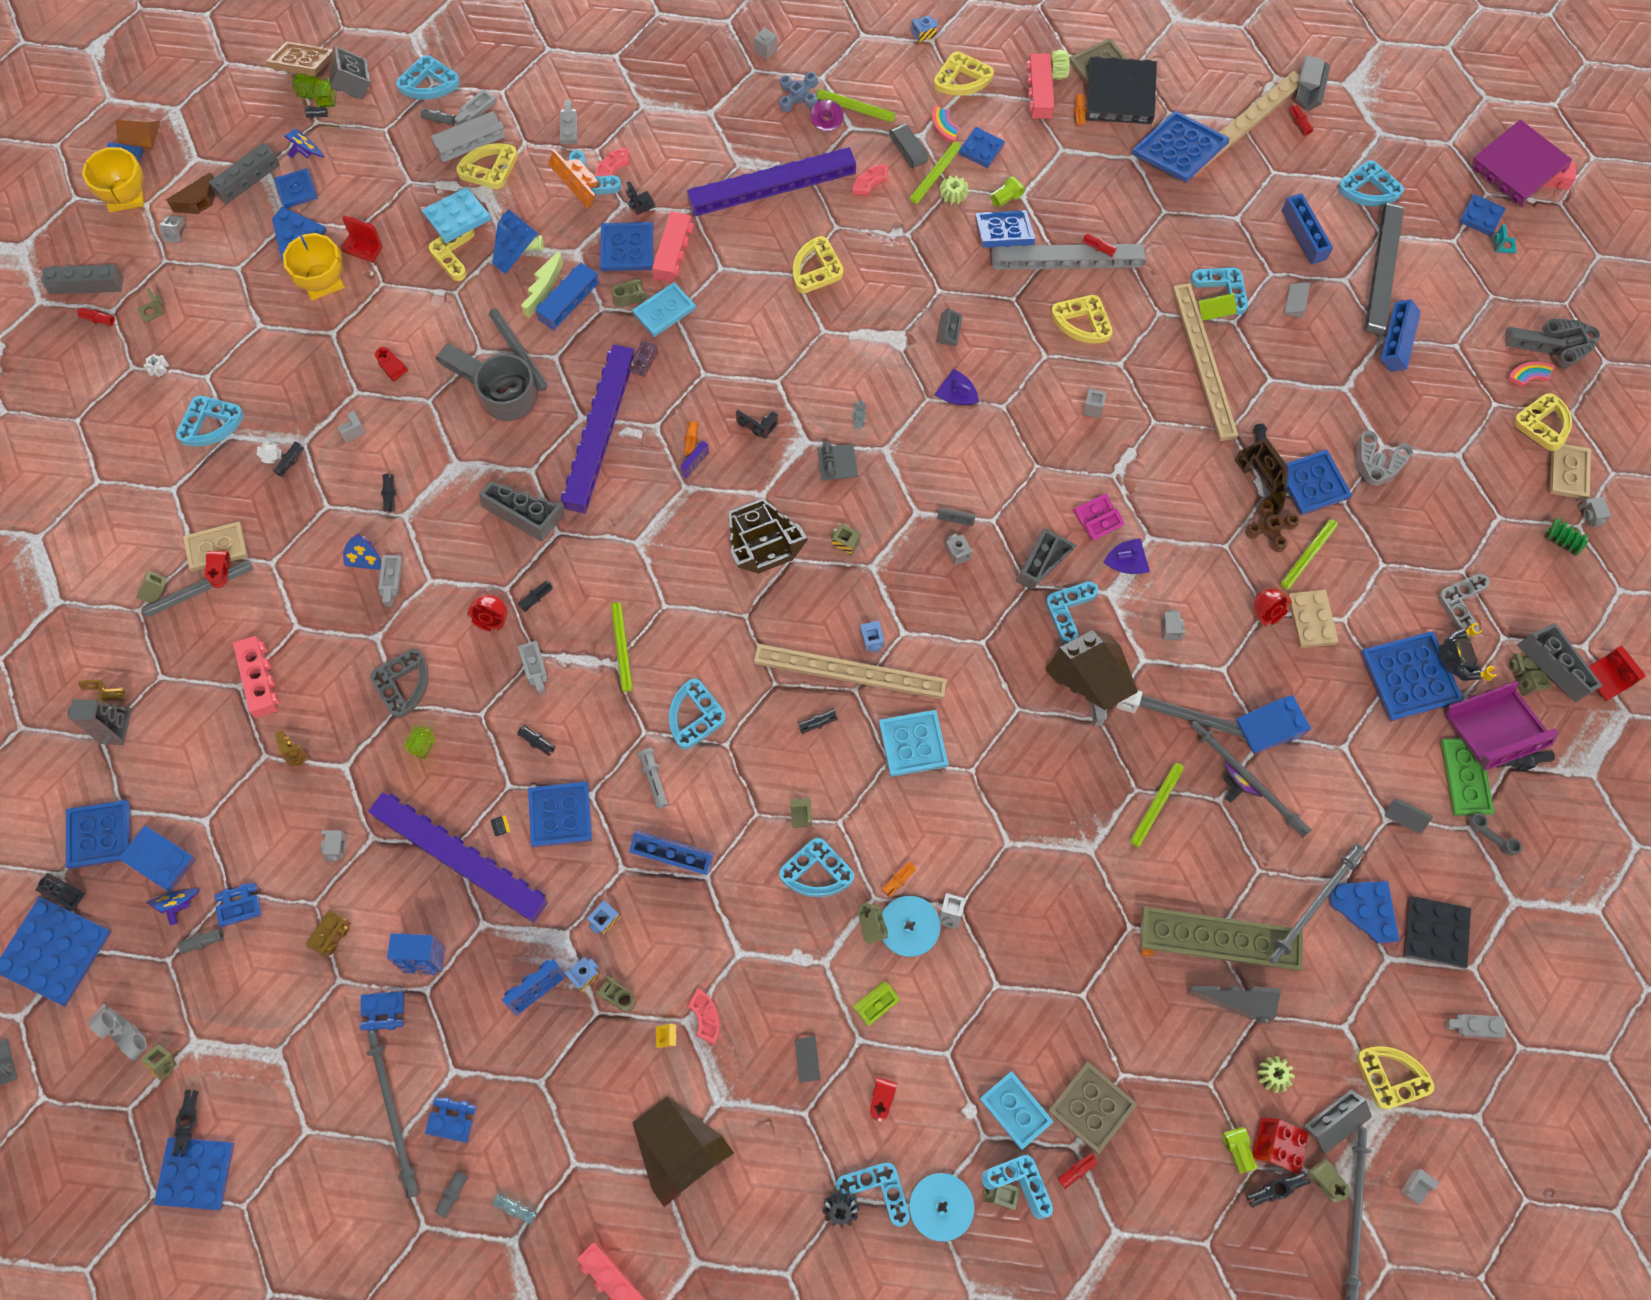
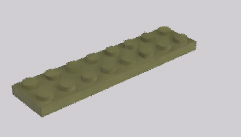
M1143 907L1141 913L1140 949L1301 971L1303 929L1291 943L1292 951L1290 955L1283 954L1277 963L1272 964L1269 959L1277 949L1275 941H1283L1292 928Z

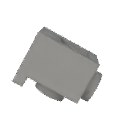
M1604 497L1586 499L1578 507L1579 511L1583 510L1584 518L1587 520L1589 527H1601L1611 517Z
M953 534L947 538L948 541H946L945 549L954 566L972 559L973 550L968 545L963 534L960 536Z
M1177 610L1164 612L1161 618L1163 640H1182L1186 631L1183 629L1184 620L1181 619L1180 612Z
M322 830L321 835L325 837V840L321 843V852L325 856V861L337 862V859L344 860L347 835L343 831Z

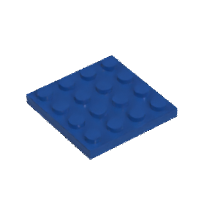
M1174 111L1132 149V155L1187 183L1229 144V137Z
M1433 631L1363 649L1360 652L1390 722L1450 706L1454 702H1462L1464 700L1453 674L1445 670L1443 661L1438 656V647L1440 645Z
M39 896L0 957V975L66 1007L112 931Z

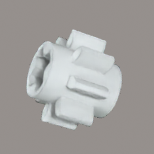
M153 354L146 358V364L143 366L150 376L156 375L160 377L167 373L166 367H169V364L165 361L163 355L158 357Z
M263 442L261 447H257V456L264 463H275L277 458H281V450L277 447L276 443Z

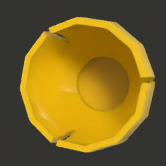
M107 147L93 153L85 161L86 164H84L82 171L84 181L89 191L96 198L107 203L109 212L144 206L142 188L144 175L138 160L132 153L123 148Z
M317 233L302 235L308 250L300 236L288 244L283 253L285 272L299 288L307 290L311 301L345 288L340 278L343 272L341 251L329 237Z

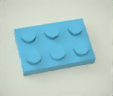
M673 282L634 308L632 313L653 337H656L696 309V305Z
M1012 1071L979 1099L1020 1150L1024 1149L1054 1122Z

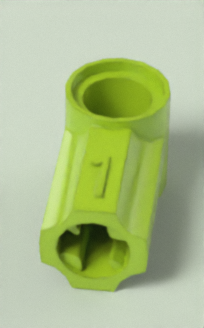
M1012 176L1006 180L1001 188L990 195V199L995 207L1000 208L1013 198L1015 200L1019 199L1024 194L1026 188Z
M1240 1127L1222 1133L1223 1142L1226 1149L1231 1152L1238 1174L1257 1169L1249 1147L1250 1138L1246 1129Z

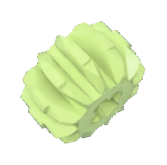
M1057 50L1051 53L1053 79L1061 80L1069 75L1070 59L1066 50Z
M957 175L955 178L951 176L948 179L944 178L940 185L941 198H944L945 203L949 201L951 205L953 203L959 205L960 201L964 202L969 192L968 183L964 182V178L958 179Z
M1275 1056L1273 1060L1270 1057L1266 1058V1063L1262 1062L1259 1065L1263 1070L1257 1072L1258 1075L1263 1076L1259 1083L1266 1082L1265 1089L1269 1090L1272 1087L1273 1093H1278L1279 1089L1282 1092L1287 1091V1087L1293 1085L1289 1079L1295 1078L1294 1074L1289 1073L1293 1067H1286L1287 1060L1284 1059L1280 1062L1279 1056ZM1278 1072L1279 1076L1275 1078L1273 1073Z

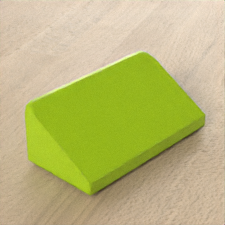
M1232 293L1199 301L1202 321L1236 314L1235 294Z
M883 981L857 1002L853 1009L869 1027L899 1002L900 999L891 986Z

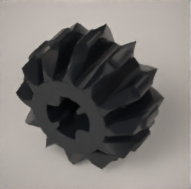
M841 1189L838 1190V1194L831 1191L830 1196L824 1199L825 1205L822 1208V1212L825 1214V1220L831 1221L832 1227L840 1224L842 1229L844 1223L851 1226L852 1220L858 1218L859 1204H857L856 1196L850 1197L851 1192L849 1190L845 1194L842 1193Z

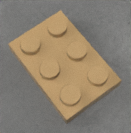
M1563 444L1558 450L1551 451L1550 494L1584 500L1590 497V448Z
M240 522L183 536L191 572L205 569L207 551H228L230 562L248 557L242 524Z
M1326 590L1289 593L1288 596L1292 600V605L1289 604L1299 648L1337 645L1339 641Z

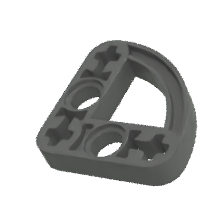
M410 649L375 669L371 673L370 678L392 716L403 718L412 712L423 699L428 686L429 671L422 653L418 649ZM413 655L417 657L415 662L412 660ZM404 660L407 661V663H408V665H409L408 667H407L406 664L404 663ZM401 664L403 667L400 672H393V666ZM419 668V679L416 689L405 702L393 682ZM378 675L382 676L384 682L386 683L385 685L382 686L381 682L378 680ZM393 689L394 695L387 698L384 696L386 690ZM396 701L398 703V705L401 707L400 712L396 710V707L392 702Z

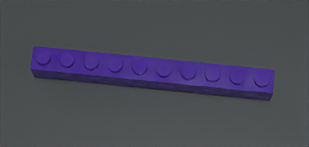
M850 147L842 148L818 156L807 157L803 160L792 161L784 165H777L765 170H758L757 172L709 183L708 185L693 187L687 190L688 202L695 217L856 174V161Z
M613 344L611 351L607 352V364L602 368V379L598 381L596 388L597 395L593 397L592 410L587 414L586 421L588 423L586 428L584 427L582 430V441L577 445V457L572 461L571 475H568L566 479L567 488L561 494V502H563L564 509L584 514L587 512L635 361L633 348Z
M382 792L368 811L372 817L527 920L535 923L548 904L544 893L538 889H535V891L528 888L529 884L521 878L517 881L511 877L513 873L504 867L499 869L495 866L497 863L491 858L486 857L484 859L479 856L480 852L472 846L467 848L463 845L464 841L455 835L452 838L447 834L448 831L440 825L435 827L431 824L432 820L424 814L420 817L415 813L416 810L409 804L402 805L399 803L400 799L392 793L388 796Z

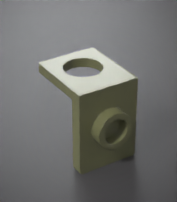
M150 288L146 290L152 302L138 308L145 323L165 314L161 307L163 305L161 298L158 294L154 295ZM153 308L155 311L152 315H145L147 309Z

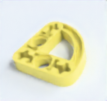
M953 52L935 76L934 88L948 95L962 96L973 94L985 88L992 81L994 70L991 66L961 52ZM974 65L976 68L969 69L967 66ZM950 69L953 71V73L948 74L945 71ZM959 72L977 79V81L969 84H951Z
M501 143L478 147L465 155L456 168L458 177L464 181L492 189H501L505 185L517 160L516 148L512 145ZM499 154L492 170L473 164L483 157ZM507 165V168L501 170L499 169V166ZM480 173L485 174L483 178L476 177Z
M820 236L810 240L799 250L795 257L793 281L800 293H808L837 282L843 277V267L830 242L825 237ZM814 251L822 268L800 275L803 261ZM831 256L833 260L828 262L824 260V257ZM821 275L824 277V280L817 281L815 277Z
M1088 295L1056 303L1052 307L1051 317L1053 321L1069 337L1086 343H1103L1110 340L1113 332L1098 296ZM1078 305L1081 309L1075 311L1071 306ZM1087 315L1093 332L1080 330L1068 323L1066 319ZM1094 316H1101L1103 320L1096 321Z
M1545 394L1516 416L1514 425L1545 449L1556 451L1563 446L1569 436L1572 427V417L1568 407L1560 398L1554 394ZM1532 410H1539L1541 414H1534ZM1554 410L1562 422V432L1560 434L1540 421ZM1540 429L1543 433L1537 434L1533 430Z
M1371 1047L1361 1050L1356 1056L1359 1069L1373 1101L1379 1109L1388 1110L1428 1096L1434 1091V1083L1425 1068L1403 1051L1390 1047ZM1365 1055L1371 1057L1372 1060L1369 1063L1363 1061ZM1378 1056L1391 1058L1402 1063L1417 1078L1391 1087ZM1374 1066L1376 1067V1069H1373L1369 1072L1367 1071L1368 1068ZM1373 1073L1381 1077L1380 1085L1372 1083L1371 1075ZM1421 1083H1422V1084H1424V1083L1427 1084V1087L1425 1088V1090H1424V1089H1421V1090L1415 1091L1414 1088H1413V1087H1416V1086L1421 1085ZM1385 1087V1090H1382V1092H1376L1375 1090ZM1401 1087H1405L1409 1091L1407 1099H1403L1399 1095ZM1383 1096H1388L1389 1101H1387V1104L1381 1102Z

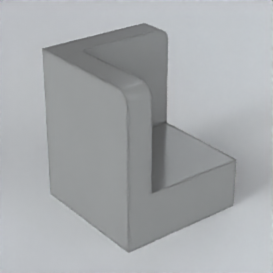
M1089 389L1083 415L1100 418L1107 392Z
M354 411L347 414L350 422L338 427L345 443L366 434Z
M1421 1169L1413 1170L1401 1193L1419 1205L1422 1204L1429 1191L1436 1190L1439 1182Z

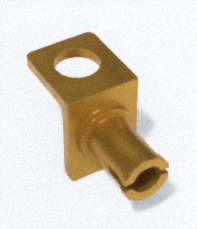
M102 679L78 681L81 690H98V701L125 700L124 695L126 693L124 687L106 689Z

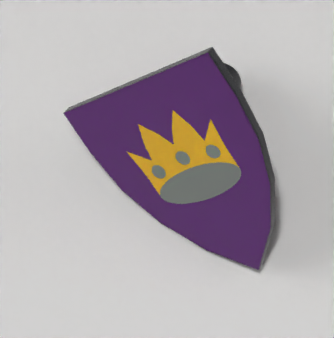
M1224 762V766L1229 774L1224 778V781L1232 789L1225 798L1230 803L1242 792L1262 797L1228 762Z

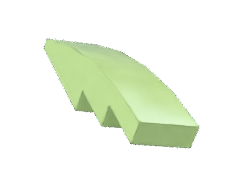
M559 251L535 273L536 282L528 289L530 297L521 304L523 314L527 318H530L538 304L546 299L558 279L563 265L562 255Z

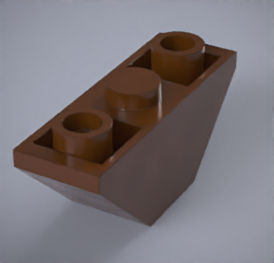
M209 172L166 199L171 210L174 213L199 214L212 206L215 194L209 181L214 178L213 175Z

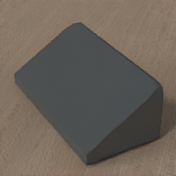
M949 308L941 313L936 338L937 343L957 346L962 321L961 314Z
M939 507L937 519L974 526L976 514Z
M1397 798L1388 805L1385 812V817L1420 834L1433 818L1432 815Z
M816 1036L795 1040L799 1083L819 1081L820 1070Z

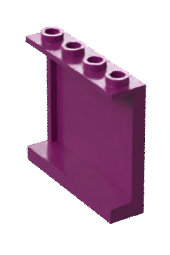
M1520 119L1473 158L1472 168L1476 173L1481 174L1488 183L1496 186L1501 193L1510 197L1513 203L1523 207L1526 199L1560 171L1565 173L1569 169L1572 159Z
M1518 681L1511 684L1506 683L1495 690H1487L1481 695L1471 696L1462 702H1454L1448 707L1445 718L1484 771L1553 746L1559 735L1555 728L1547 730L1516 691L1519 685Z

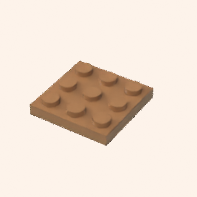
M285 42L266 60V66L275 71L284 70L290 71L293 74L302 73L307 76H316L332 59L333 49Z

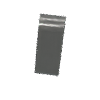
M906 123L889 131L892 142L912 169L928 162L926 150Z
M446 344L435 357L442 366L475 384V373L482 362L450 344Z

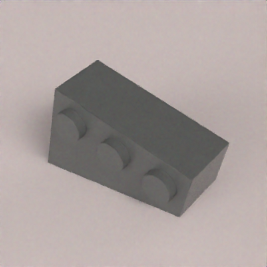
M1044 528L1038 535L1016 582L1033 590L1077 545Z

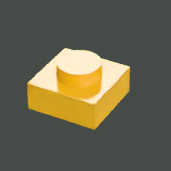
M676 1025L656 1026V1048L676 1046Z

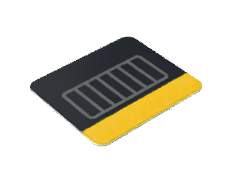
M505 815L491 820L496 837L510 832Z

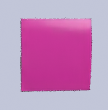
M1107 493L1073 509L1078 521L1092 541L1125 525L1118 509H1114Z

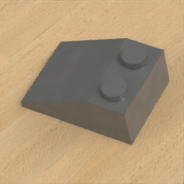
M334 46L329 76L330 86L336 91H343L353 98L363 100L371 83L367 60Z

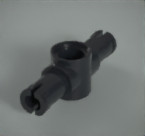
M1553 750L1538 751L1499 765L1497 768L1512 766L1514 768L1517 767L1518 771L1535 768L1539 763L1553 762L1555 754Z
M191 1090L184 1091L182 1108L179 1109L175 1121L174 1136L176 1139L172 1156L178 1157L179 1150H181L180 1157L187 1156L189 1138L192 1137L196 1126L197 1110L195 1108L199 1092L193 1090L192 1097H190ZM189 1120L191 1125L184 1127L180 1122Z
M1302 1171L1289 1178L1285 1176L1280 1179L1271 1180L1268 1184L1263 1185L1262 1189L1246 1194L1247 1201L1254 1199V1201L1248 1203L1251 1208L1267 1201L1271 1203L1284 1199L1294 1193V1190L1311 1184L1310 1178L1302 1180V1178L1308 1176L1306 1171ZM1276 1183L1282 1187L1281 1195L1276 1194L1274 1190Z

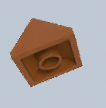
M131 117L115 119L118 144L137 146L142 149H153L160 120Z

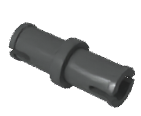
M426 108L421 110L422 119L434 121L436 124L444 123L451 126L456 124V115L443 113L441 110L434 111Z
M220 928L205 934L198 933L193 938L178 942V949L181 954L196 949L202 950L207 945L223 941L224 936Z
M455 1172L448 1188L443 1191L444 1196L434 1211L436 1214L447 1219L453 1204L460 1198L458 1195L468 1179L467 1176L460 1172Z

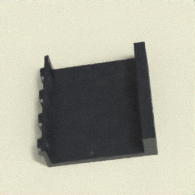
M1100 56L1090 57L1088 63L1089 87L1086 120L1152 125L1155 117L1157 61L1148 59L1135 60L1133 58L1118 59L1116 57L1102 58Z

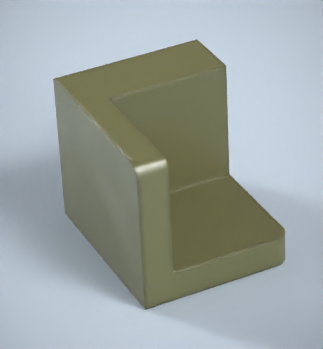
M147 571L138 587L136 598L148 603L157 601L165 587L166 578Z
M810 798L790 799L792 827H812Z

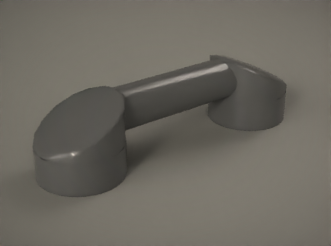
M1477 813L1470 818L1471 829L1476 833H1482L1497 844L1505 855L1514 856L1521 852L1522 844L1515 838L1504 841L1486 827L1488 820L1483 814Z

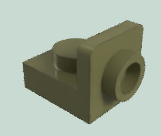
M1516 653L1509 659V668L1513 672L1514 677H1520L1529 671H1539L1537 664L1528 655L1521 656L1520 653Z
M1543 670L1529 671L1516 679L1522 696L1553 688L1547 674Z
M1009 1184L994 1190H989L985 1187L983 1202L1016 1210L1020 1188Z

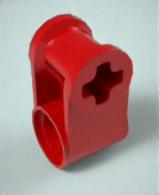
M380 347L375 351V358L380 368L393 382L408 372L404 363L387 347Z
M207 551L204 576L214 588H222L227 583L228 568L230 566V554L228 551Z
M877 1077L870 1108V1115L874 1120L881 1122L888 1117L891 1103L894 1100L897 1082ZM879 1105L883 1106V1111H886L881 1112V1115H878L876 1110Z

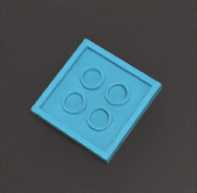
M467 187L422 210L425 218L445 243L491 220L489 213Z
M936 710L879 720L890 777L948 767V759Z

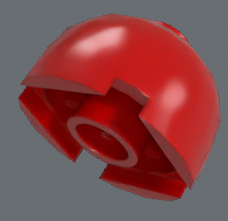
M1270 588L1261 591L1255 596L1253 603L1254 616L1265 627L1270 622L1274 625L1288 613L1287 607L1288 604L1292 605V600L1279 589Z
M484 594L478 596L471 603L467 615L468 617L470 615L472 618L471 622L479 629L491 631L492 628L499 631L506 622L508 612L505 603L500 598Z

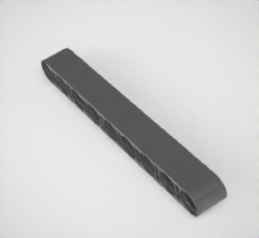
M1386 203L1382 211L1364 332L1383 335L1387 326L1404 206Z

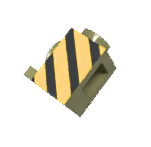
M841 524L831 534L832 545L852 556L860 543L861 533Z
M159 1044L141 1059L148 1071L160 1081L170 1076L173 1069L177 1066L172 1058V1054ZM160 1054L162 1058L153 1064L151 1061Z

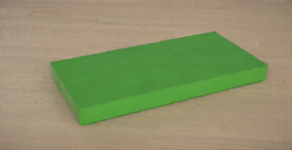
M1442 739L1440 745L1453 816H1473L1477 813L1493 815L1495 812L1487 770L1484 771L1461 739Z

